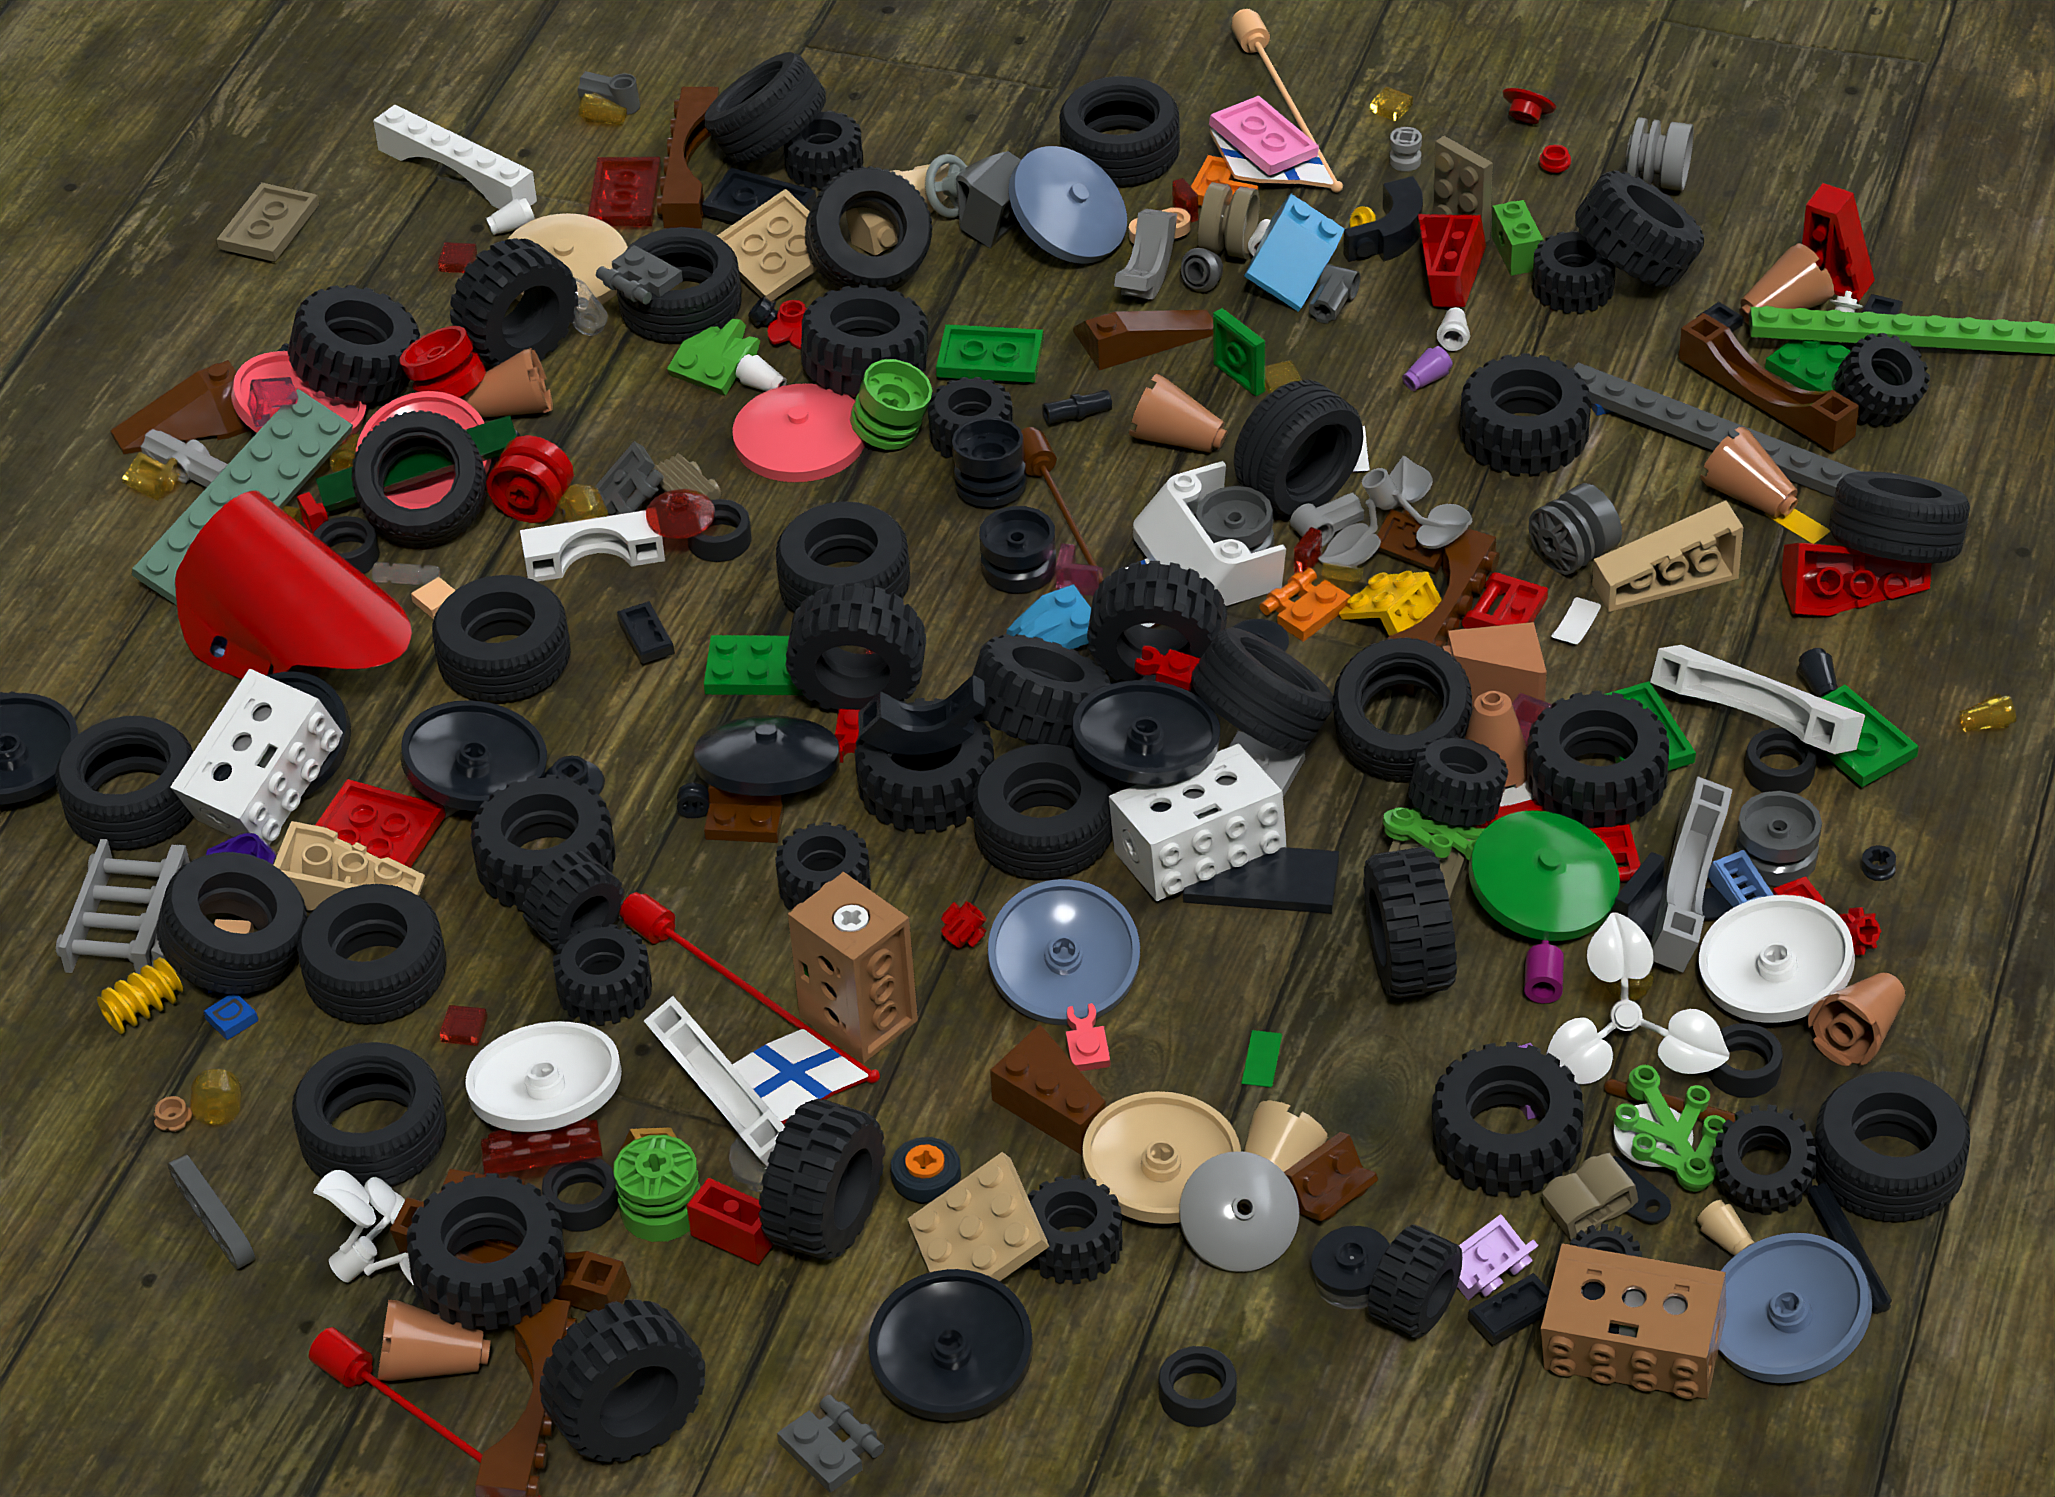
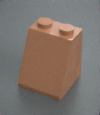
M1534 622L1448 631L1447 646H1442L1444 651L1449 652L1451 656H1454L1466 672L1471 686L1472 709L1479 695L1488 691H1498L1506 694L1511 699L1518 721L1533 724L1537 720V716L1545 709L1547 674Z

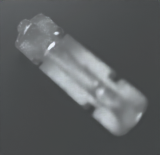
M376 562L372 569V577L376 583H388V580H391L392 584L420 585V582H423V585H426L440 577V569L432 565H425L424 568H421V565L393 563L392 566H389V563Z

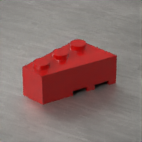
M1822 183L1806 204L1802 244L1810 248L1819 257V260L1815 263L1820 271L1826 268L1834 285V294L1844 297L1845 291L1852 292L1851 298L1857 299V302H1859L1875 279L1854 194Z
M1418 214L1433 306L1465 307L1486 248L1481 215Z

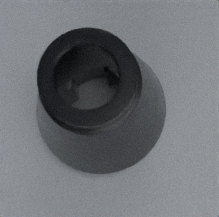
M1813 648L1804 652L1799 657L1798 671L1817 697L1821 698L1838 689L1832 656L1826 653L1824 649Z

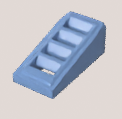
M1745 850L1712 862L1708 878L1733 908L1753 899L1773 895ZM1736 873L1738 877L1733 879L1731 875ZM1743 883L1748 886L1743 889L1738 888V885ZM1752 893L1757 896L1750 900H1746L1744 897Z

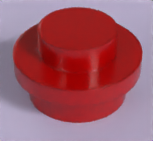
M1549 145L1544 148L1543 153L1540 155L1539 164L1550 173H1560L1570 167L1571 156L1564 146Z

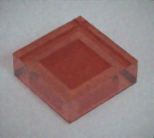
M1183 178L1173 181V207L1186 210L1190 214L1191 223L1198 221V194Z
M445 242L438 260L439 271L465 273L463 269L467 264H472L475 261L477 255L476 244Z
M1310 527L1294 547V573H1302L1308 568L1313 569L1319 561L1318 558L1322 556L1321 530Z
M449 1005L439 1033L441 1042L478 1046L488 1018L486 1009Z

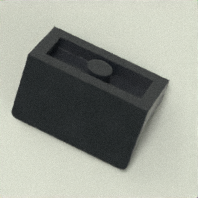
M1654 852L1648 855L1617 895L1614 913H1619L1632 920L1641 928L1648 940H1652L1666 880L1663 878L1665 857Z

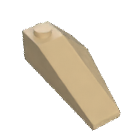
M944 164L938 169L935 182L942 181L944 177H947L950 168L949 164ZM929 165L917 166L913 170L903 172L893 170L896 175L903 176L904 179L909 181V184H913L915 189L919 190L920 196H923L924 202L928 205L927 209L932 213L934 209L929 203L925 190V177ZM936 192L941 203L948 197L943 192ZM866 207L853 208L845 212L853 245L876 256L897 244L895 228L890 220L881 212Z

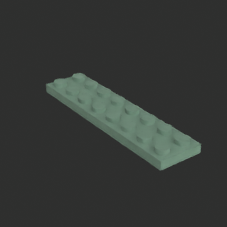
M297 389L132 568V576L177 605L175 591L176 571L189 546L213 515L238 495L255 490L262 493L282 509L352 432L353 424Z

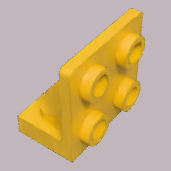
M1404 571L1399 574L1382 572L1371 577L1368 580V585L1361 592L1351 596L1347 601L1348 604L1339 612L1342 620L1380 618L1390 636L1422 621L1434 611L1442 599L1428 572L1412 573V571Z

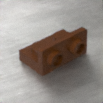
M1390 509L1377 534L1381 540L1377 551L1437 573L1443 561L1444 546L1436 549H1428L1421 546L1416 538V534L1422 525L1407 510H1403L1400 513Z
M709 784L710 805L704 828L706 840L778 843L784 815L782 795H741L718 789Z
M1339 1132L1284 1171L1296 1192L1299 1214L1319 1221L1336 1215L1339 1208L1352 1199L1365 1194L1367 1188L1378 1181L1376 1172L1362 1167L1351 1136L1343 1132Z

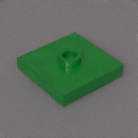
M1223 308L1213 312L1214 365L1256 397L1265 392V340Z

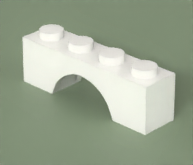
M657 509L520 530L527 576L529 579L537 582L563 578L567 568L574 561L596 553L619 556L628 562L631 567L665 561Z

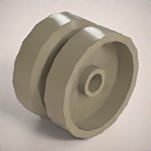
M1211 182L1206 190L1201 208L1198 230L1199 248H1204L1217 255L1226 248L1228 256L1247 259L1250 256L1248 242L1258 227L1260 197L1258 190L1240 186L1233 194L1228 184Z

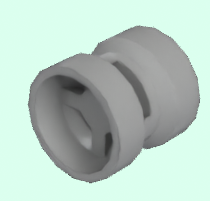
M1401 127L1392 131L1390 135V147L1392 148L1390 152V165L1394 169L1412 171L1420 166L1421 151L1419 149L1422 146V135L1418 130L1411 127Z

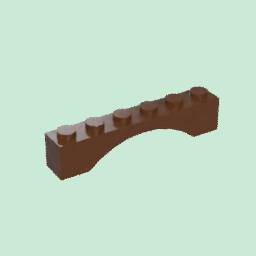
M681 87L680 98L674 100L675 118H671V137L667 139V154L669 157H664L665 176H661V196L657 197V215L663 216L664 228H702L704 219L702 203L704 202L703 185L692 174L688 164L696 149L711 136L705 128V113L712 102L719 96V87Z
M1702 313L1681 328L1679 359L1831 452L1836 451L1855 437L1859 405L1834 390L1822 392L1807 391L1777 379L1763 369L1746 352L1729 327L1705 313Z
M1467 528L1457 539L1444 546L1443 574L1448 588L1442 601L1422 621L1404 631L1390 635L1387 640L1407 637L1425 640L1441 648L1446 646L1448 631L1458 630L1460 619L1471 610L1474 596L1482 593L1488 573H1493L1496 570L1499 562V552H1495L1496 537ZM1396 684L1386 688L1415 696L1419 686Z
M407 1197L390 1229L400 1254L408 1253L406 1238L408 1227L412 1224L411 1218L420 1206L424 1207L423 1201ZM487 1239L465 1246L454 1256L469 1263H492L511 1255L518 1249V1246L504 1240ZM590 1251L565 1252L564 1278L562 1284L556 1288V1294L552 1299L571 1301V1306L587 1311L594 1309L600 1311L605 1309V1304L614 1301L623 1304L631 1287L623 1261Z
M551 1299L547 1304L542 1302V1309L532 1317L525 1315L521 1317L520 1323L515 1324V1352L525 1365L532 1381V1393L527 1407L516 1425L499 1442L483 1452L475 1484L476 1497H538L540 1476H536L537 1469L545 1468L548 1444L544 1443L545 1436L552 1437L555 1423L549 1417L541 1402V1393L539 1392L540 1378L544 1375L542 1369L546 1357H551L553 1354L552 1346L558 1338L562 1340L567 1335L566 1329L574 1322L577 1324V1318H571V1301Z

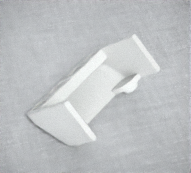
M1221 461L1176 474L1169 478L1134 520L1133 538L1149 562L1160 561V564L1170 565V562L1180 564V568L1185 570L1191 568L1199 573L1200 578L1206 577L1215 586L1214 590L1218 589L1221 593L1225 606L1268 594L1275 588L1281 589L1286 548L1282 544L1251 554L1246 545L1240 541L1227 539L1213 543L1194 514H1196L1199 502L1207 494L1224 488L1226 464Z

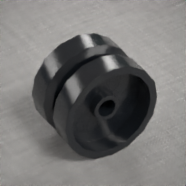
M1009 506L996 510L984 519L980 526L979 540L981 571L987 583L998 590L1009 593H1027L1040 589L1052 580L1057 566L1055 525L1048 515L1039 509L1027 506Z

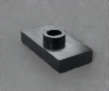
M650 601L617 611L618 622L641 664L675 654L674 644Z
M1532 1273L1469 1309L1468 1319L1492 1345H1495L1544 1317L1550 1290Z

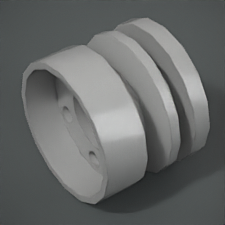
M1638 117L1628 142L1626 155L1628 173L1633 177L1637 176L1640 178L1641 171L1644 172L1643 180L1649 185L1652 183L1655 173L1660 174L1662 189L1683 192L1691 161L1694 135L1693 124L1671 122L1665 136L1661 135L1659 120L1654 119L1650 133H1647L1648 120Z

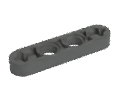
M185 1154L167 1164L177 1188L231 1265L238 1270L255 1261V1255L248 1239L190 1157Z

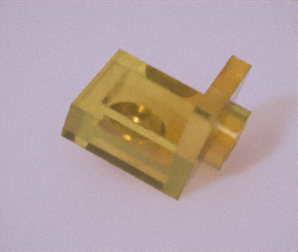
M139 452L125 472L122 483L159 501L165 490L172 491L179 478V474L175 472L178 460L171 457L165 465Z

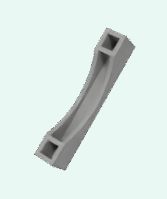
M1698 776L1682 806L1651 940L1653 961L1684 972L1699 943L1704 921L1702 904L1705 885L1732 794V789Z

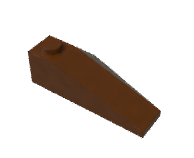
M1207 310L1118 311L1086 320L1074 326L1073 332L1100 371L1213 336V318Z
M229 360L197 371L111 430L113 439L123 454L142 452L141 445L144 442L145 435L152 429L162 431L180 441L185 440L186 443L192 439L197 440V438L214 435L217 436V440L229 439L252 430L238 416L232 403L231 392L237 373Z

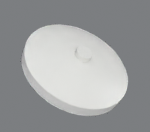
M1794 895L1766 896L1734 907L1711 926L1702 941L1699 952L1701 978L1712 1000L1732 1015L1764 1023L1786 1022L1808 1016L1811 1008L1821 998L1847 986L1855 964L1852 936L1842 918L1828 906L1818 901Z
M544 1022L511 1031L482 1049L468 1068L466 1090L472 1109L485 1122L510 1131H546L575 1123L601 1108L618 1088L622 1069L616 1045L602 1031L575 1022Z

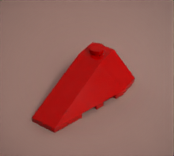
M1809 543L1785 544L1783 549L1782 583L1792 614L1830 616L1930 589L1932 563H1915L1882 558L1846 546Z

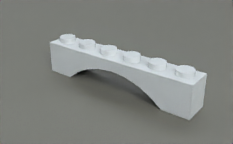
M393 105L373 120L379 151L400 161L410 157H424L441 162L470 181L490 204L498 209H501L515 198L518 200L526 198L530 206L537 202L533 171L397 105Z
M1683 645L1658 649L1650 683L1678 694L1721 703L1752 713L1787 729L1801 741L1833 754L1857 749L1865 718L1864 714Z
M672 996L647 1017L644 1022L711 1099L759 1159L768 1167L769 1162L767 1161L770 1152H773L776 1145L775 1140L779 1132L785 1128L784 1124L696 1021Z

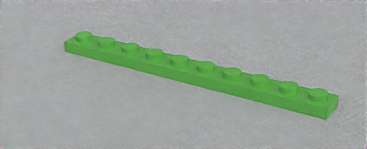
M1750 306L1749 312L1751 337L1857 343L1861 338L1864 339L1869 334L1877 336L1879 333H1886L1890 338L1892 335L1900 337L1901 342L1905 343L1907 341L1912 346L2055 354V324L2039 321L2015 322L2005 319L1944 318L1937 315L1927 317L1909 316L1902 313L1892 315L1876 314L1873 312H1842L1840 310H1808L1806 308L1786 309L1772 306Z

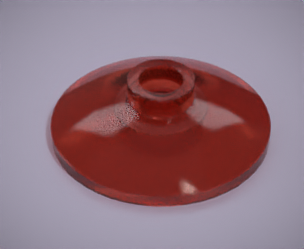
M689 489L665 492L653 499L646 510V521L650 529L660 536L672 539L689 538L702 533L712 524L715 517L712 501L703 493Z

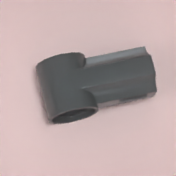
M585 71L580 77L578 86L579 97L613 105L615 113L620 115L632 114L639 110L636 78L633 75L623 73L608 77Z
M1330 264L1325 266L1320 279V287L1309 304V313L1316 318L1317 322L1328 324L1329 321L1335 320L1347 299L1353 300L1356 297L1361 279L1360 272Z

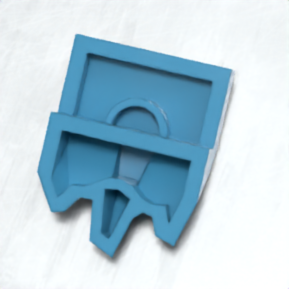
M1072 584L1042 595L1007 629L1006 634L1010 636L1019 634L1029 638H1043L1044 641L1056 642L1061 644L1062 647L1074 650V648L1089 643L1087 632L1091 607L1075 585Z

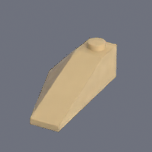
M291 821L273 864L284 872L296 885L304 899L307 911L314 910L333 894L364 884L398 886L419 896L425 881L424 874L388 857L380 859L368 853L367 847L357 842L351 845L339 839L338 833L325 827Z

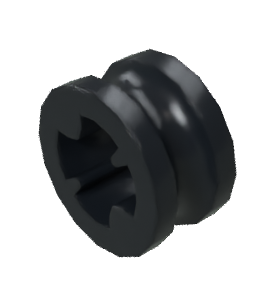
M688 783L678 789L677 811L682 816L693 819L700 818L708 813L709 793L704 785Z
M1880 845L1871 846L1866 849L1862 856V871L1864 875L1874 881H1886L1892 878L1896 871V855L1894 851ZM1874 861H1880V865H1881L1883 862L1886 863V864H1885V865H1882V866H1878V862H1876L1875 865L1872 864V862H1874Z

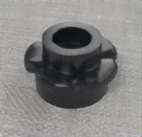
M763 296L752 307L748 317L754 321V326H759L761 323L767 326L774 319L778 312L774 308L776 305L775 300L770 301L767 297Z

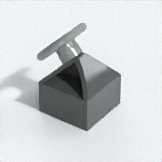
M1006 151L981 159L967 167L955 155H940L931 162L926 172L925 190L929 203L937 213L944 217H959L960 229L991 249L1018 223L1010 203L1009 180L1014 168L1021 159ZM944 164H950L947 177H944L942 181L935 182L938 169ZM936 192H943L946 196H949L955 208L945 207L939 201Z

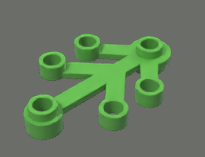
M1398 807L1384 814V831L1389 837L1401 841L1413 838L1426 848L1432 850L1436 857L1440 858L1448 857L1453 846L1465 854V857L1470 861L1474 845L1484 828L1463 825L1455 826L1437 820H1426L1431 816H1426L1419 808L1409 810Z
M1640 1065L1634 1068L1628 1078L1627 1091L1633 1098L1648 1103L1659 1124L1640 1117L1639 1110L1632 1104L1624 1103L1616 1108L1613 1119L1616 1127L1624 1131L1632 1130L1639 1133L1632 1141L1630 1149L1632 1156L1637 1160H1648L1675 1171L1679 1183L1687 1190H1704L1712 1184L1716 1175L1715 1165L1710 1158L1716 1147L1715 1140L1718 1132L1723 1133L1722 1125L1726 1121L1717 1115L1708 1116L1704 1120L1701 1131L1703 1138L1696 1152H1694L1688 1138L1700 1112L1707 1109L1710 1100L1709 1091L1699 1085L1691 1086L1685 1096V1108L1677 1122L1659 1091L1660 1077L1657 1071L1649 1065ZM1692 1097H1698V1098H1700L1702 1101H1697V1100L1693 1099ZM1622 1115H1627L1631 1119L1623 1118ZM1710 1127H1716L1719 1131L1712 1130ZM1656 1140L1672 1146L1676 1154L1656 1148ZM1639 1145L1646 1146L1648 1149H1642Z

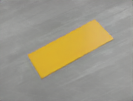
M1795 508L1789 515L1784 516L1781 514L1777 518L1764 513L1767 517L1812 544H1815L1830 532L1828 528Z

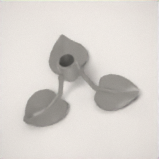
M1402 456L1390 475L1387 470L1377 468L1368 472L1362 480V485L1370 497L1366 501L1370 514V526L1368 527L1364 523H1356L1343 528L1335 535L1324 554L1318 559L1322 564L1330 567L1348 568L1357 566L1373 556L1381 544L1380 538L1374 534L1378 529L1376 507L1382 510L1394 509L1399 506L1404 507L1422 525L1417 531L1416 538L1421 546L1428 549L1441 548L1453 542L1467 530L1468 525L1472 523V517L1465 508L1456 504L1436 506L1431 510L1428 518L1422 517L1409 503L1416 502L1424 497L1430 490L1433 479L1425 468L1415 464L1406 456Z

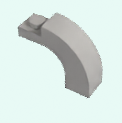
M1144 209L1138 213L1135 242L1127 266L1117 272L1115 276L1114 286L1122 288V295L1154 299L1158 294L1171 257L1177 213L1153 209Z

